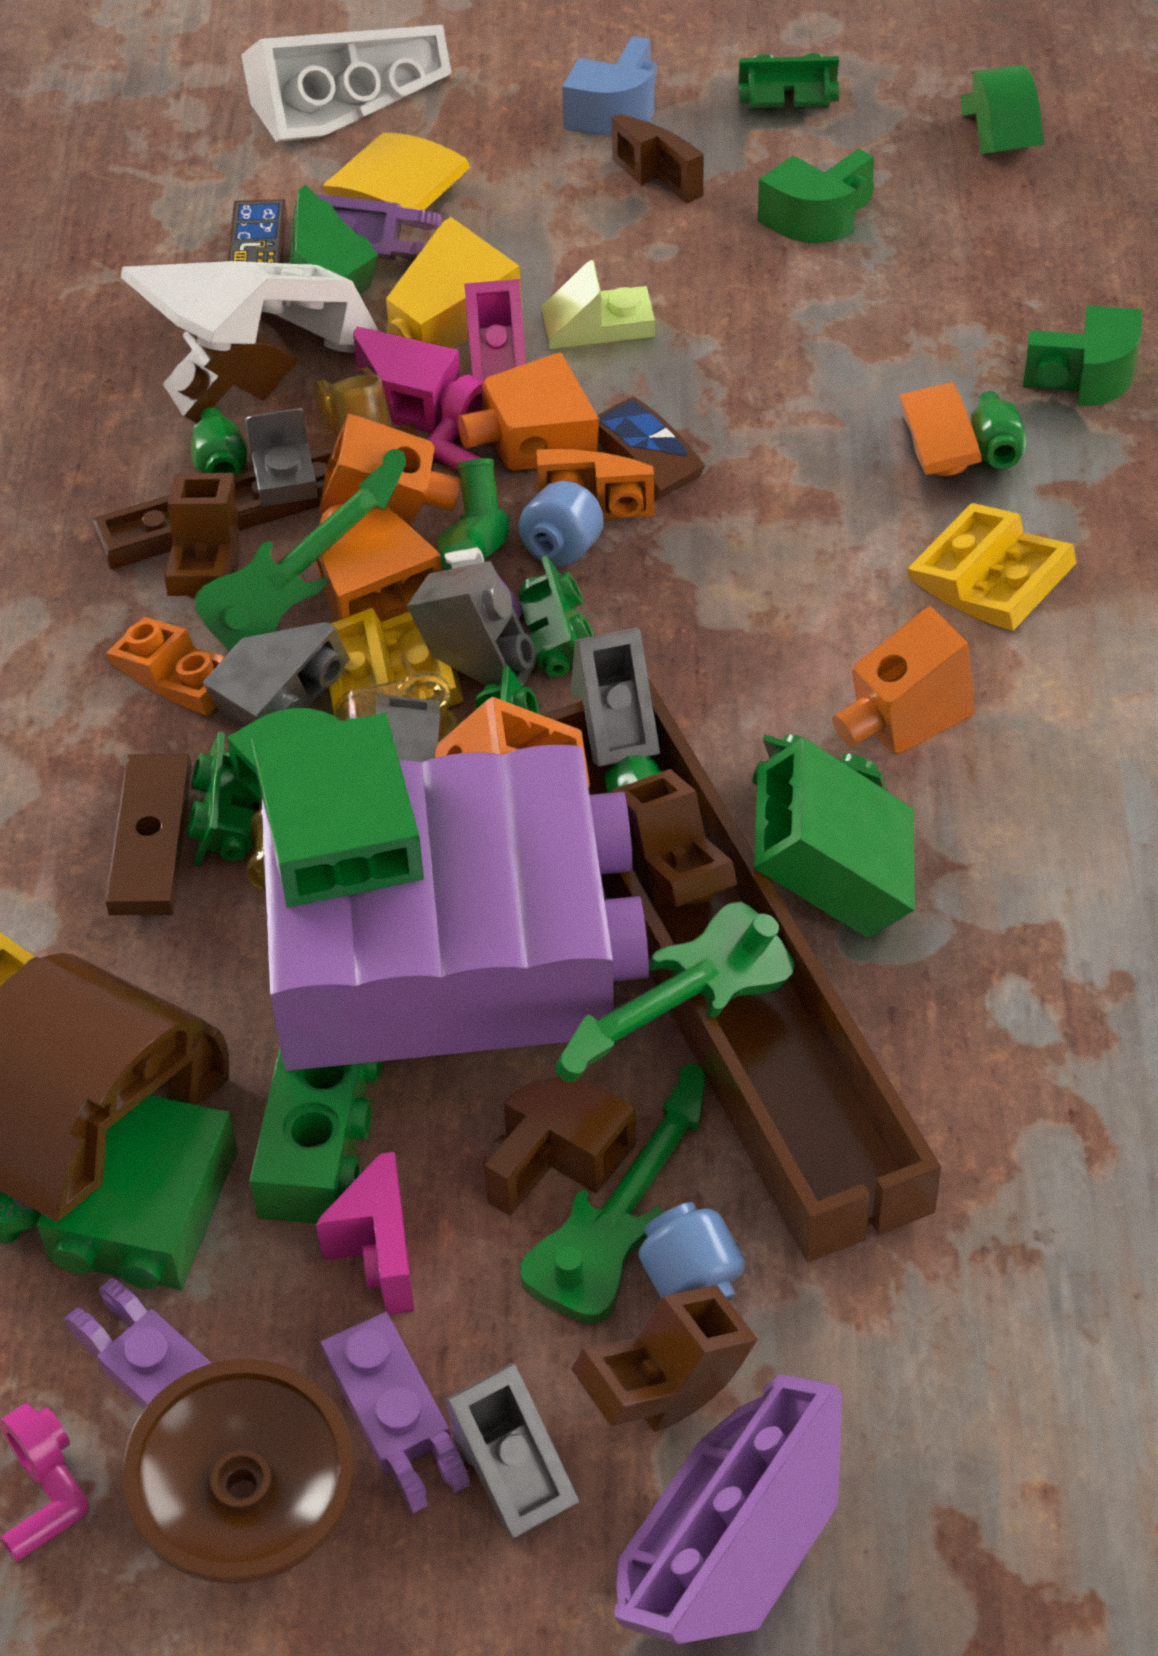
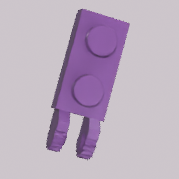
M316 194L320 199L329 202L337 215L356 234L364 236L370 242L373 250L378 254V258L396 260V256L408 260H415L427 244L419 241L399 240L401 224L424 230H435L441 225L442 215L435 212L403 208L400 204L393 202Z
M110 1278L99 1288V1293L106 1307L114 1315L119 1316L129 1327L114 1342L103 1327L89 1313L84 1312L79 1307L75 1308L64 1318V1322L75 1338L98 1359L101 1371L143 1410L170 1383L192 1370L212 1364L211 1361L153 1309L147 1312L138 1298L114 1278Z
M387 1311L320 1342L324 1359L383 1474L389 1472L410 1513L423 1509L428 1504L423 1482L418 1473L414 1472L410 1461L429 1452L432 1453L444 1482L450 1486L453 1492L456 1493L470 1486L467 1470L450 1438L449 1427Z

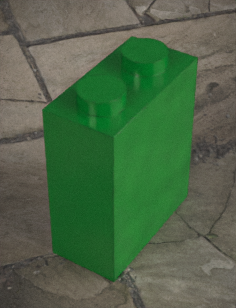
M386 712L251 739L260 791L287 908L424 880L419 832Z
M802 737L758 767L754 869L869 938L915 911L914 808Z
M149 1095L106 1130L103 1185L58 1222L42 1213L37 1222V1228L49 1262H54L61 1269L74 1274H88L91 1271L121 1277L125 1282L142 1289H155L158 1286L182 1291L238 1151L230 1113Z

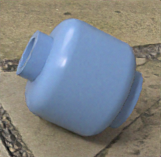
M554 482L541 490L523 509L518 522L519 536L524 547L535 559L542 562V557L547 555L555 567L572 565L599 539L604 526L603 511L598 500L588 489L575 482Z
M688 1202L664 1212L646 1225L644 1232L647 1238L639 1248V1257L660 1299L665 1295L717 1285L728 1301H731L736 1296L731 1284L743 1273L745 1259L722 1216L716 1210L697 1209L693 1202Z

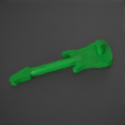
M391 449L386 451L382 456L381 464L359 483L360 490L278 563H275L271 557L270 551L273 548V543L271 541L262 542L252 561L244 568L216 578L198 591L194 602L195 610L205 627L228 652L242 638L275 632L280 618L292 605L316 595L326 586L328 582L325 577H319L312 582H305L299 575L375 507L378 509L386 508L406 465V457L401 450Z
M742 902L729 903L715 915L703 934L692 942L666 946L656 951L648 962L649 970L668 969L672 970L676 975L598 1020L591 1015H586L556 1062L555 1070L558 1077L567 1082L577 1081L587 1066L609 1053L614 1042L699 993L703 994L708 1000L707 1016L716 1018L728 1001L738 996L762 994L779 989L793 974L794 962L781 939L777 936L779 930L777 921L768 914H758L750 906Z
M689 1063L680 1068L678 1074L679 1083L663 1105V1119L602 1209L591 1207L586 1190L577 1192L571 1215L564 1225L538 1242L524 1256L520 1264L522 1286L527 1293L545 1306L586 1324H599L613 1311L621 1288L623 1268L631 1253L646 1240L647 1236L644 1232L646 1225L663 1214L662 1207L655 1206L649 1213L639 1217L633 1216L632 1213L687 1131L697 1132L700 1129L705 1073L699 1064Z

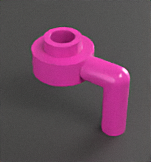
M464 375L447 385L440 399L442 421L427 439L435 447L433 459L457 471V465L460 462L483 459L453 444L459 435L458 416L482 411L483 381L471 375Z
M28 1403L22 1404L0 1419V1429L23 1469L36 1483L41 1484L52 1502L0 1536L4 1548L14 1562H18L79 1521L88 1511V1500L67 1469L62 1450L70 1445L63 1426L48 1407L37 1413Z

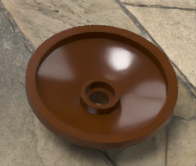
M232 1359L208 1364L188 1372L166 1386L153 1398L136 1421L125 1448L122 1466V1484L126 1506L132 1523L145 1544L161 1560L174 1569L197 1579L225 1584L248 1583L274 1577L288 1571L311 1556L325 1543L340 1522L349 1502L354 1479V1456L349 1430L341 1412L329 1395L314 1381L292 1368L256 1359ZM239 1481H250L256 1485L254 1492L244 1498H237L229 1493L231 1487Z

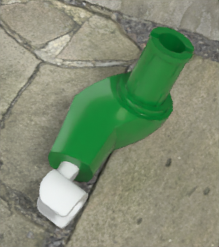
M473 459L460 462L457 465L460 472L465 514L460 515V520L448 526L436 537L444 570L483 563L508 539L510 516L505 514V510L499 509L493 459Z

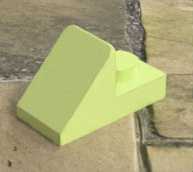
M593 260L587 262L541 306L549 349L655 337V318L647 286L621 287L615 290L600 291Z

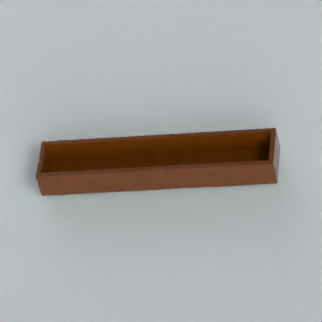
M648 679L660 754L648 757L656 762L661 772L671 769L696 790L705 837L733 861L737 885L716 892L712 899L697 905H681L676 907L670 900L655 905L643 889L632 867L631 872L601 874L602 887L609 899L640 896L646 928L648 962L656 951L666 946L692 942L701 936L715 915L729 903L742 902L750 906L758 914H768L777 921L779 926L777 936L781 939L794 962L793 974L779 989L762 994L738 996L728 1001L716 1018L707 1016L708 1000L701 993L671 1009L670 1012L699 1065L704 1069L707 1080L807 1263L864 1241L867 1225L872 1224L879 1235L935 1213L941 1165L770 879L754 869V853L651 680ZM583 701L541 714L581 730L590 787H588L589 795L607 793L605 773L611 764L598 766L593 763ZM668 969L649 970L656 986L676 975L672 970Z

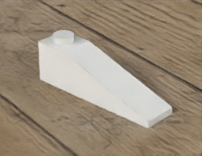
M443 25L260 39L241 54L250 104L276 142L322 138L452 74Z

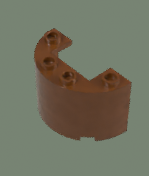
M58 953L42 958L34 957L30 959L23 968L18 970L0 986V1191L56 1222L61 1220L103 1185L106 1130L166 1081H168L167 1099L199 1105L229 1080V1053L223 1034L218 1028L208 1024L202 1018L73 954Z

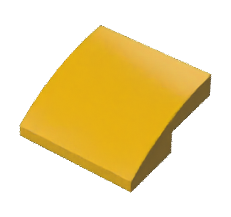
M382 132L324 183L322 187L325 194L330 196L393 202L400 204L403 208L425 210L471 167L467 158L435 142L412 135Z
M971 503L907 570L912 581L939 600L978 620L1014 631L1077 562L1073 544L1024 533L1019 513Z
M370 608L331 623L336 628L350 658L338 680L329 686L334 715L341 721L375 715L377 694L440 701V709L464 702L457 670L431 656L410 612L381 622L374 609Z

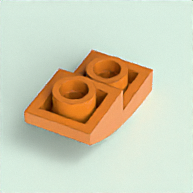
M954 382L899 394L902 415L912 433L915 453L925 475L951 476L963 472L967 465L982 462L970 419Z
M570 449L536 450L538 492L554 482H575L588 489L598 500L603 511V519L654 516L653 466L626 457L594 451Z
M144 616L138 623L131 626L126 634L106 652L109 661L141 685L173 703L208 716L216 708L202 682L225 656L195 648L187 629Z

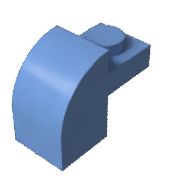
M632 36L617 64L583 58L577 59L562 86L565 129L599 135H612L611 118L621 114L646 122L653 117L655 113L654 84L657 76L656 61H651V39Z

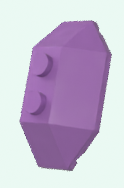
M779 1374L763 1387V1396L736 1409L699 1440L618 1558L616 1584L618 1603L615 1605L614 1617L623 1628L676 1644L759 1629L838 1506L843 1395L836 1385Z

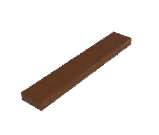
M413 423L394 428L420 437ZM334 446L310 453L318 498L262 507L255 471L252 470L235 475L234 484L239 531L319 507L326 467ZM170 495L91 518L95 536L110 570L171 552L173 543L167 506Z

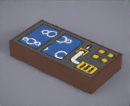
M285 199L234 201L228 261L283 263L287 223Z

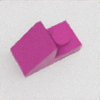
M519 279L464 283L472 376L484 382L489 376L526 364Z
M395 1152L381 1153L324 1212L317 1221L316 1228L321 1254L324 1259L330 1260L363 1255L367 1288L381 1287L385 1312L394 1314L414 1311Z

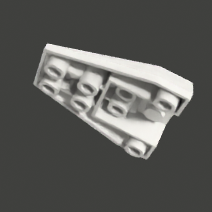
M228 261L122 267L121 278L176 326L198 336L197 343L213 350L228 351L231 349L232 343L255 344L261 312L273 313L325 338L324 345L326 347L342 352H355L353 332L357 326L379 331L353 282L318 265Z

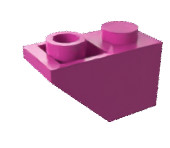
M357 326L353 332L357 373L385 422L400 426L413 423L417 430L432 433L442 421L440 399L443 391L448 384L460 378L458 350Z

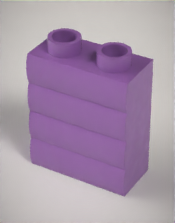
M534 746L511 751L503 755L495 753H461L442 756L425 762L399 760L419 832L424 880L289 908L286 907L262 800L270 996L285 1071L569 1042L586 1015H591L598 1020L614 1010L613 982L648 979L647 937L641 898L636 896L604 900L601 874L632 871L631 835L625 793L614 792L589 795L583 748L580 746Z

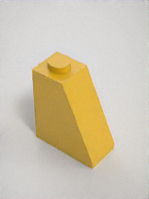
M452 217L446 219L441 223L387 296V333L451 349L458 347L469 340L464 283L519 279L522 307L520 266Z

